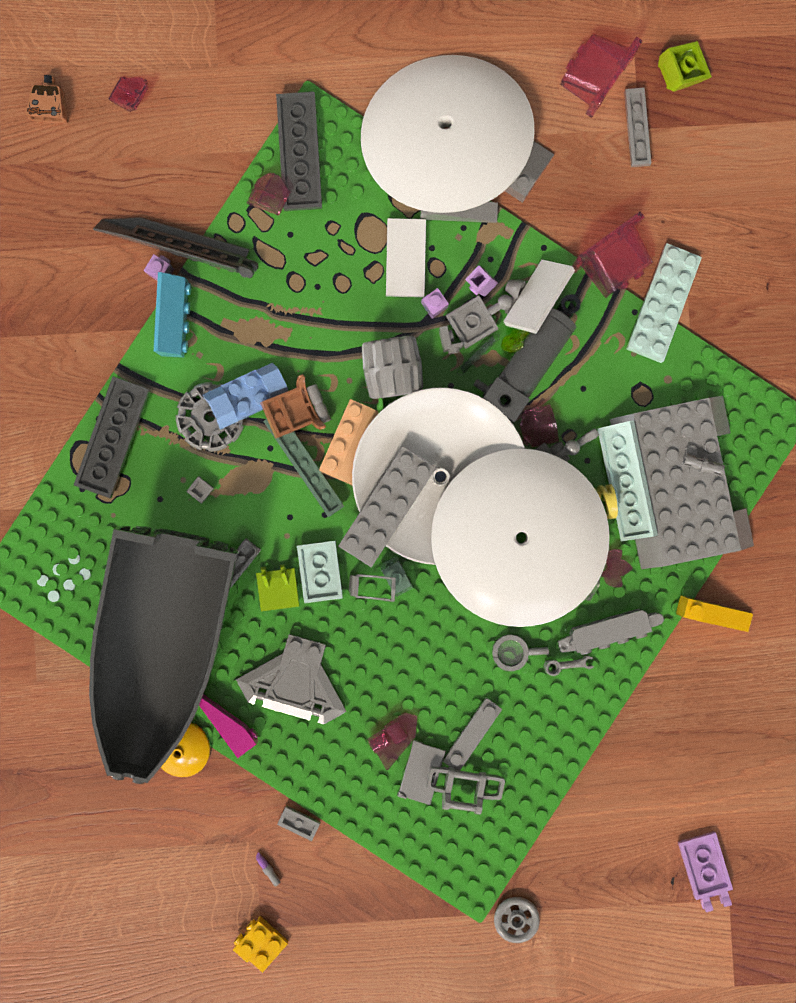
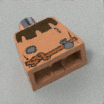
M44 75L43 85H32L26 108V116L31 121L68 123L65 93L59 86H55L54 76Z

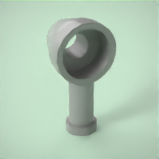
M517 279L507 282L505 291L512 296L513 305L526 286V281ZM511 308L509 310H505L504 313L508 314Z

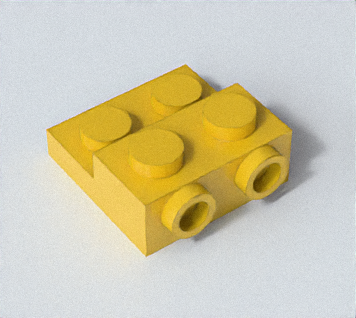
M260 916L256 921L253 919L248 924L244 935L239 934L233 942L235 944L233 951L245 962L248 963L250 961L263 973L288 945L289 941Z

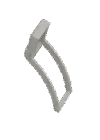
M363 574L350 575L349 594L356 598L395 602L396 578ZM359 577L391 579V599L358 596Z

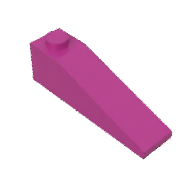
M203 694L199 704L200 708L237 758L257 745L259 741L257 739L258 734L253 728L250 729L247 724Z

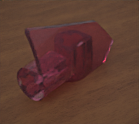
M405 712L387 723L384 729L367 739L370 747L379 756L386 770H389L415 738L416 715Z

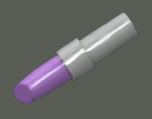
M258 852L256 860L262 867V871L276 887L281 881L273 871L272 866Z

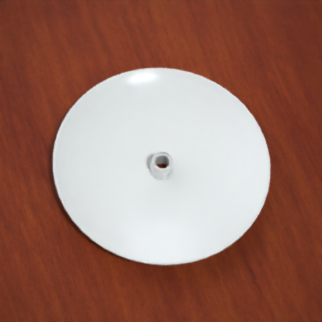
M462 55L430 57L399 70L378 89L371 99L361 128L363 157L370 174L377 184L391 197L407 206L437 213L468 210L496 198L521 174L530 157L534 141L532 109L525 93L516 81L505 71L489 62Z
M431 388L405 395L384 408L372 420L359 441L352 470L353 492L359 512L362 510L402 447H405L436 468L386 544V547L407 559L436 565L432 551V523L438 502L450 482L464 468L486 455L508 449H525L509 419L498 408L477 395L450 388ZM438 471H443L446 475L442 482H438L435 479V474Z
M508 449L486 455L474 461L450 482L441 496L434 514L431 534L432 551L442 581L450 593L465 608L481 618L497 624L517 627L534 626L564 616L576 608L591 593L606 564L609 551V525L598 493L588 479L574 466L546 452L533 449ZM519 532H523L526 535L524 543H518L516 540Z

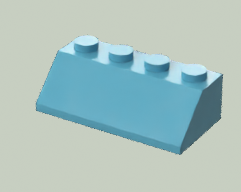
M158 272L154 352L165 357H184L185 353L188 352V341H185L186 333H189V322H186L187 314H190V303L187 301L188 295H191V283L185 277Z

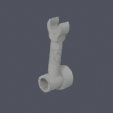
M592 429L579 438L577 442L582 446L598 437L599 433L596 429ZM562 441L550 447L554 455L564 449ZM568 455L563 458L565 461L570 459Z
M584 656L582 659L566 662L547 660L543 665L545 672L551 676L558 675L561 669L578 667L592 669L594 666L586 665L587 659H593L591 656Z

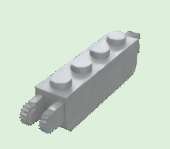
M635 609L571 628L569 636L558 640L559 649L561 652L576 651L583 655L591 653L593 648H608L614 642L618 644L626 643L629 641L628 638L635 636L636 639L648 636L647 633L652 632L651 627L662 624L664 617L657 612L647 614L643 610Z

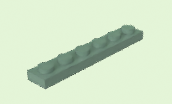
M264 420L263 422L274 436L268 420ZM295 432L276 438V441L326 515L330 517L345 507L322 472L319 471L318 466Z

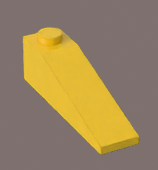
M680 596L676 611L677 615L684 618L749 632L753 614L685 596Z

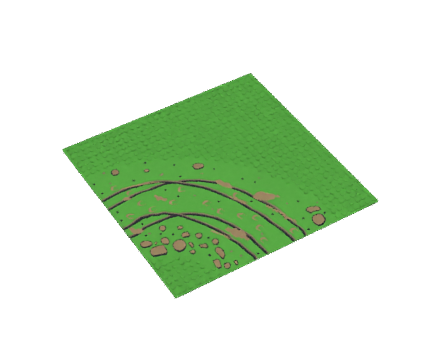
M305 81L298 93L315 92L322 209L284 211L277 123L203 235L249 249L247 258L257 262L259 268L254 272L253 277L249 279L242 277L240 273L229 272L223 268L187 259L177 276L185 277L191 283V295H188L187 301L190 303V314H187L186 322H189V333H186L185 341H188V352L185 353L184 357H165L154 352L155 308L0 542V608L90 667L93 631L113 529L119 526H131L130 529L136 526H145L152 528L151 531L160 528L209 538L210 543L214 541L228 544V549L230 547L237 549L247 538L260 548L261 551L230 589L217 654L203 694L247 724L250 729L253 728L258 734L257 739L259 741L257 745L237 758L200 706H198L192 723L199 726L205 732L212 748L470 918L481 923L681 620L682 616L676 614L680 596L694 599L723 554L669 566L641 569L635 539L621 541L617 520L607 519L609 525V551L606 564L597 584L583 602L564 616L544 624L523 627L497 624L474 614L457 601L442 581L436 565L407 559L385 546L373 566L370 567L340 548L338 545L360 513L355 501L353 486L322 473L345 506L328 517L263 422L267 419L263 410L243 419L242 426L244 428L235 442L229 443L225 449L209 452L207 449L199 450L192 447L185 441L186 438L183 434L179 433L176 425V415H178L179 408L177 406L180 399L186 392H190L198 384L212 382L215 385H219V383L225 384L271 363L279 369L288 391L296 388L297 377L304 374L306 388L317 384L323 398V403L326 405L332 419L324 423L326 428L321 430L311 424L294 431L320 469L349 400L352 399L377 410L379 400L378 398H370L364 377L363 343L394 337L415 336L422 362L423 390L431 388L458 389L483 398L484 392L473 385L478 379L487 386L490 383L493 384L529 332L506 326L503 321L508 314L504 313L505 310L501 309L491 315L499 328L497 331L469 348L465 349L463 346L462 349H459V353L449 355L448 352L443 353L438 330L440 327L447 326L448 331L452 330L454 341L451 342V345L461 343L446 318L447 314L477 296H480L487 309L498 303V299L502 295L512 297L505 291L507 282L519 279L526 281L527 284L541 260L573 266L575 269L552 308L557 309L560 301L569 294L576 295L581 304L579 310L571 318L576 325L575 331L530 395V400L513 423L525 449L534 450L543 443H546L550 448L560 441L565 446L567 441H577L592 429L598 431V428L611 426L610 419L723 396L730 433L717 437L722 461L725 465L724 471L732 509L734 511L746 508L749 516L796 444V401L679 324H677L664 362L660 363L627 350L628 342L644 301L500 206H498L497 223L426 220L424 297L438 288L449 303L446 310L432 319L421 304L424 297H387L388 218L420 219L421 210L407 206L391 197L377 184L370 174L361 147V128L364 117L315 84ZM478 265L484 268L498 282L485 297L481 294L475 295L469 289L470 284L465 280ZM565 302V307L568 310L574 309L572 302ZM493 336L492 338L497 342L493 346L491 345V348L489 346V350L483 352L485 354L481 353L482 356L480 358L477 357L478 360L471 367L468 366L469 369L464 373L460 367ZM112 376L150 389V393L112 498H107L76 487L74 482ZM199 395L193 398L195 403L201 399ZM500 398L501 404L507 406V400ZM186 409L185 417H191L192 410ZM212 411L206 413V421H214L215 415ZM193 426L189 428L192 434L196 431ZM224 430L219 436L223 439L227 436V433ZM204 435L203 440L209 442L210 436ZM599 436L580 446V450L576 455H568L570 459L566 462L579 470L595 489L600 485H609ZM197 477H201L214 488L203 504L186 492ZM602 501L603 506H604V509H605V512H606L605 501ZM519 532L517 534L516 540L518 543L525 542V533ZM336 541L343 598L304 603L297 546ZM79 555V563L71 564L68 558L75 559ZM397 556L413 586V589L398 597L395 596V602L356 598L349 594L350 575L357 574L384 576L380 564ZM56 564H59V565L56 567V572H57L59 575H55V574L53 573V567H54V565H56ZM285 564L286 569L295 568L299 607L261 611L256 573L262 572L261 567H265L267 572L281 570L280 565ZM84 568L90 570L91 577L88 580H84L83 576L79 574L80 570ZM42 575H46L49 578L45 586H40L37 583V580ZM359 577L358 596L391 599V588L386 579ZM66 580H72L73 584L76 585L74 590L64 589L63 584ZM55 590L59 592L60 599L57 602H51L48 599L50 591ZM635 609L643 610L647 614L657 612L664 617L663 623L651 627L652 632L647 633L648 636L636 639L635 636L628 638L629 641L626 643L618 644L614 642L608 648H593L591 653L583 655L576 651L561 652L559 649L558 640L569 636L571 628ZM289 634L324 643L326 647L321 665L347 712L326 724L318 723V716L311 715L310 720L282 713L262 707L264 701L256 699L255 704H251L246 700L236 679L283 654ZM512 634L522 638L528 648L548 647L549 654L529 655L526 664L516 671H505L498 667L493 660L492 649L497 639L503 635ZM514 640L504 641L498 648L500 661L506 665L517 664L523 657L522 646ZM584 656L593 657V659L586 660V665L594 666L592 669L585 667L561 669V672L556 676L547 674L543 667L547 660L566 662L579 660ZM259 688V692L266 693L267 689ZM486 697L502 708V711L460 770L473 773L486 772L487 774L502 776L505 780V785L500 800L483 799L482 813L479 815L474 814L472 811L451 808L449 810L442 809L443 793L434 791L431 805L397 796L413 740L445 750L446 755ZM315 703V708L322 709V705ZM442 762V766H441V767H446V768H448V767H450V766H448L447 764H445L444 762ZM439 773L436 786L444 787L446 773ZM454 778L451 800L474 804L477 781ZM486 779L484 793H497L499 781Z

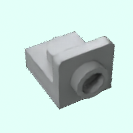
M447 326L440 327L438 331L443 353L448 352L449 355L459 353V349L463 348V342L451 345V342L454 341L452 330L448 331Z

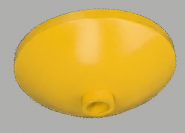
M191 722L182 740L161 768L168 774L177 777H189L201 771L210 756V743L205 732ZM175 751H179L181 756L176 755Z

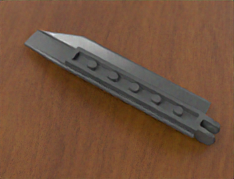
M142 217L101 219L93 228L95 231L169 252L176 256L186 257L213 267L223 268L229 272L240 273L242 277L249 279L253 277L254 272L259 268L257 262L247 258L249 252L247 248Z

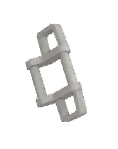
M437 766L429 767L426 781L428 790L443 793L442 809L449 810L451 808L472 811L474 814L479 815L482 813L483 799L500 800L505 785V780L502 776L487 774L486 772L473 773L455 770L453 767ZM434 772L446 773L444 787L431 785ZM454 778L477 781L474 804L451 800ZM486 779L499 781L497 793H484Z

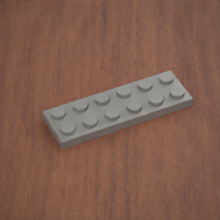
M402 447L338 546L372 567L436 468L405 447Z

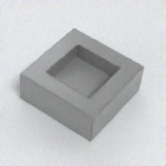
M197 477L186 492L203 504L214 488L201 477Z

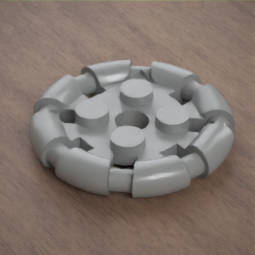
M212 382L198 384L190 392H186L178 403L177 408L179 409L178 415H176L178 431L186 438L185 441L196 449H207L209 452L225 449L229 443L235 442L244 428L242 426L243 420L220 430L216 417L212 422H207L205 419L206 413L212 410L204 399L203 394L223 384L215 385ZM199 395L201 399L195 403L193 398ZM186 409L192 410L191 417H185ZM191 426L196 430L193 434L189 431ZM225 430L227 436L222 439L219 434ZM204 435L210 436L209 442L203 440Z

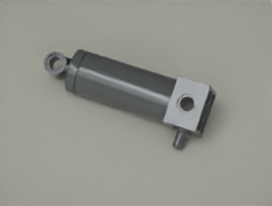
M566 295L560 301L557 309H551L536 334L532 332L527 334L493 384L490 383L487 386L478 379L473 384L484 392L482 395L483 399L498 408L512 424L530 400V395L576 329L575 323L571 320L581 304L576 295ZM565 302H572L574 309L568 310L565 307ZM500 398H505L508 402V405H502L500 402Z

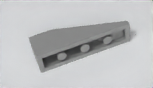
M487 202L475 208L451 213L421 210L420 219L497 223L498 203Z

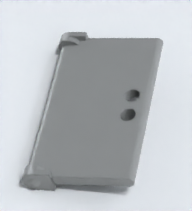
M413 740L397 796L431 805L434 791L428 790L426 786L429 767H441L446 751L423 744L421 741ZM439 772L433 773L431 785L436 786Z

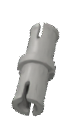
M686 453L682 461L684 466L720 477L725 468L724 464Z

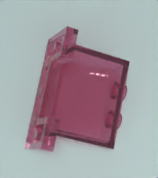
M593 34L586 44H581L576 52L579 54L576 59L572 58L565 68L568 71L561 80L560 85L590 105L586 115L592 118L617 79L635 57L643 41L636 36L630 47Z
M641 212L635 214L580 254L572 265L575 269L574 273L583 268L605 298L618 289L620 291L624 290L630 285V280L633 278L635 281L645 274L644 270L653 263L637 230L638 225L645 218Z

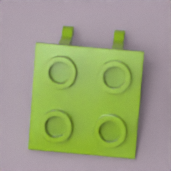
M285 564L280 565L281 570L267 572L265 567H261L262 572L256 573L261 611L299 607L295 568L286 569Z

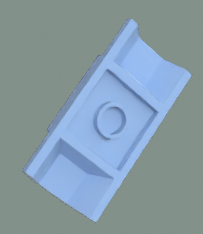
M271 363L203 394V397L208 402L221 430L262 411L263 408L260 404L262 401L288 391V388L279 369Z

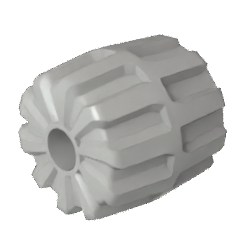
M415 336L380 339L362 344L363 372L370 398L377 399L407 395L423 390L422 362Z

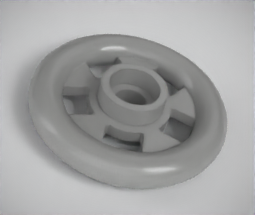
M511 897L504 900L498 906L494 915V925L498 934L511 943H523L530 940L536 934L540 924V916L536 906L531 901L522 897ZM519 905V910L511 911L510 906ZM529 910L532 916L526 918L523 912ZM503 914L508 915L507 922H502ZM515 917H520L518 922L513 921ZM528 924L530 928L524 933L521 929ZM509 927L516 930L514 935L507 932Z

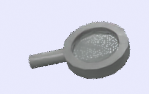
M512 634L501 636L496 640L492 649L493 660L498 667L505 671L519 670L526 664L529 655L549 654L548 647L528 648L522 638Z

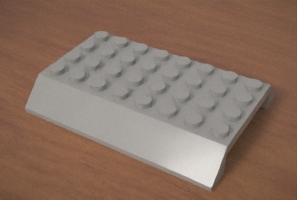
M723 396L686 402L610 419L611 425L634 420L658 533L654 537L635 539L641 569L669 566L741 551L754 546L747 509L734 511L732 509L725 471L720 477L712 473H702L698 469L682 465L686 453L696 457H706L710 461L723 464L717 436L730 433Z

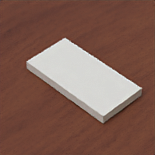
M388 218L387 297H424L426 219Z
M541 260L503 321L505 325L536 334L575 271L573 266Z

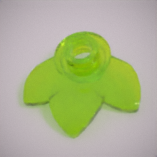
M514 328L510 335H506L502 339L501 348L507 352H516L524 347L523 339L530 332Z

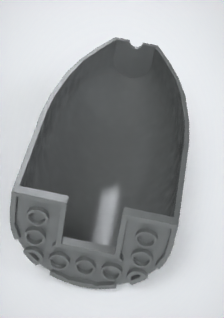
M119 526L113 529L94 625L90 656L89 699L94 733L107 776H112L115 780H124L125 777H129L136 784H144V782L148 783L172 754L196 714L217 654L238 550L235 547L228 549V544L220 541L210 543L209 538L161 528L151 531L152 528L145 526H136L130 529L131 526Z

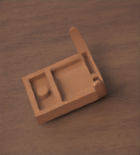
M304 374L297 377L295 389L260 403L275 439L311 424L319 430L326 428V425L320 420L311 404L305 385Z

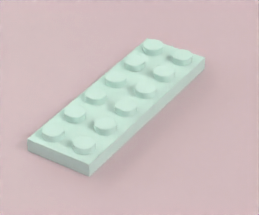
M668 243L664 245L628 342L627 350L660 363L664 362L702 257Z
M634 420L598 428L609 484L613 485L618 506L616 520L621 541L657 536L658 533Z

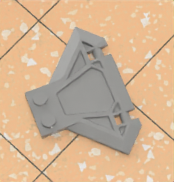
M289 634L283 654L236 679L246 700L251 704H255L256 699L264 701L262 707L310 720L311 715L318 716V723L326 724L347 712L321 665L326 647L324 643ZM259 688L267 689L266 693L259 692ZM315 703L322 705V709L315 708Z

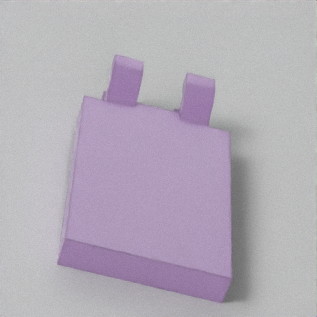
M713 831L679 841V849L694 898L696 900L700 899L705 912L713 911L710 897L719 895L720 902L724 907L732 905L728 891L733 890L716 833Z

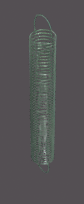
M493 336L461 366L464 373L469 369L468 366L471 367L478 360L477 357L480 358L482 356L481 353L485 354L483 352H487L489 346L491 348V345L493 346L496 343V340L492 338Z

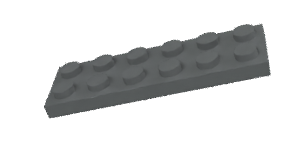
M315 92L276 94L284 211L322 209Z
M112 376L74 486L107 498H112L150 389Z

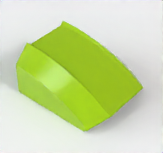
M698 41L668 48L659 56L658 67L666 82V88L673 92L712 77Z

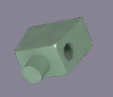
M397 556L380 564L384 576L396 578V597L413 589ZM386 579L391 588L392 580Z

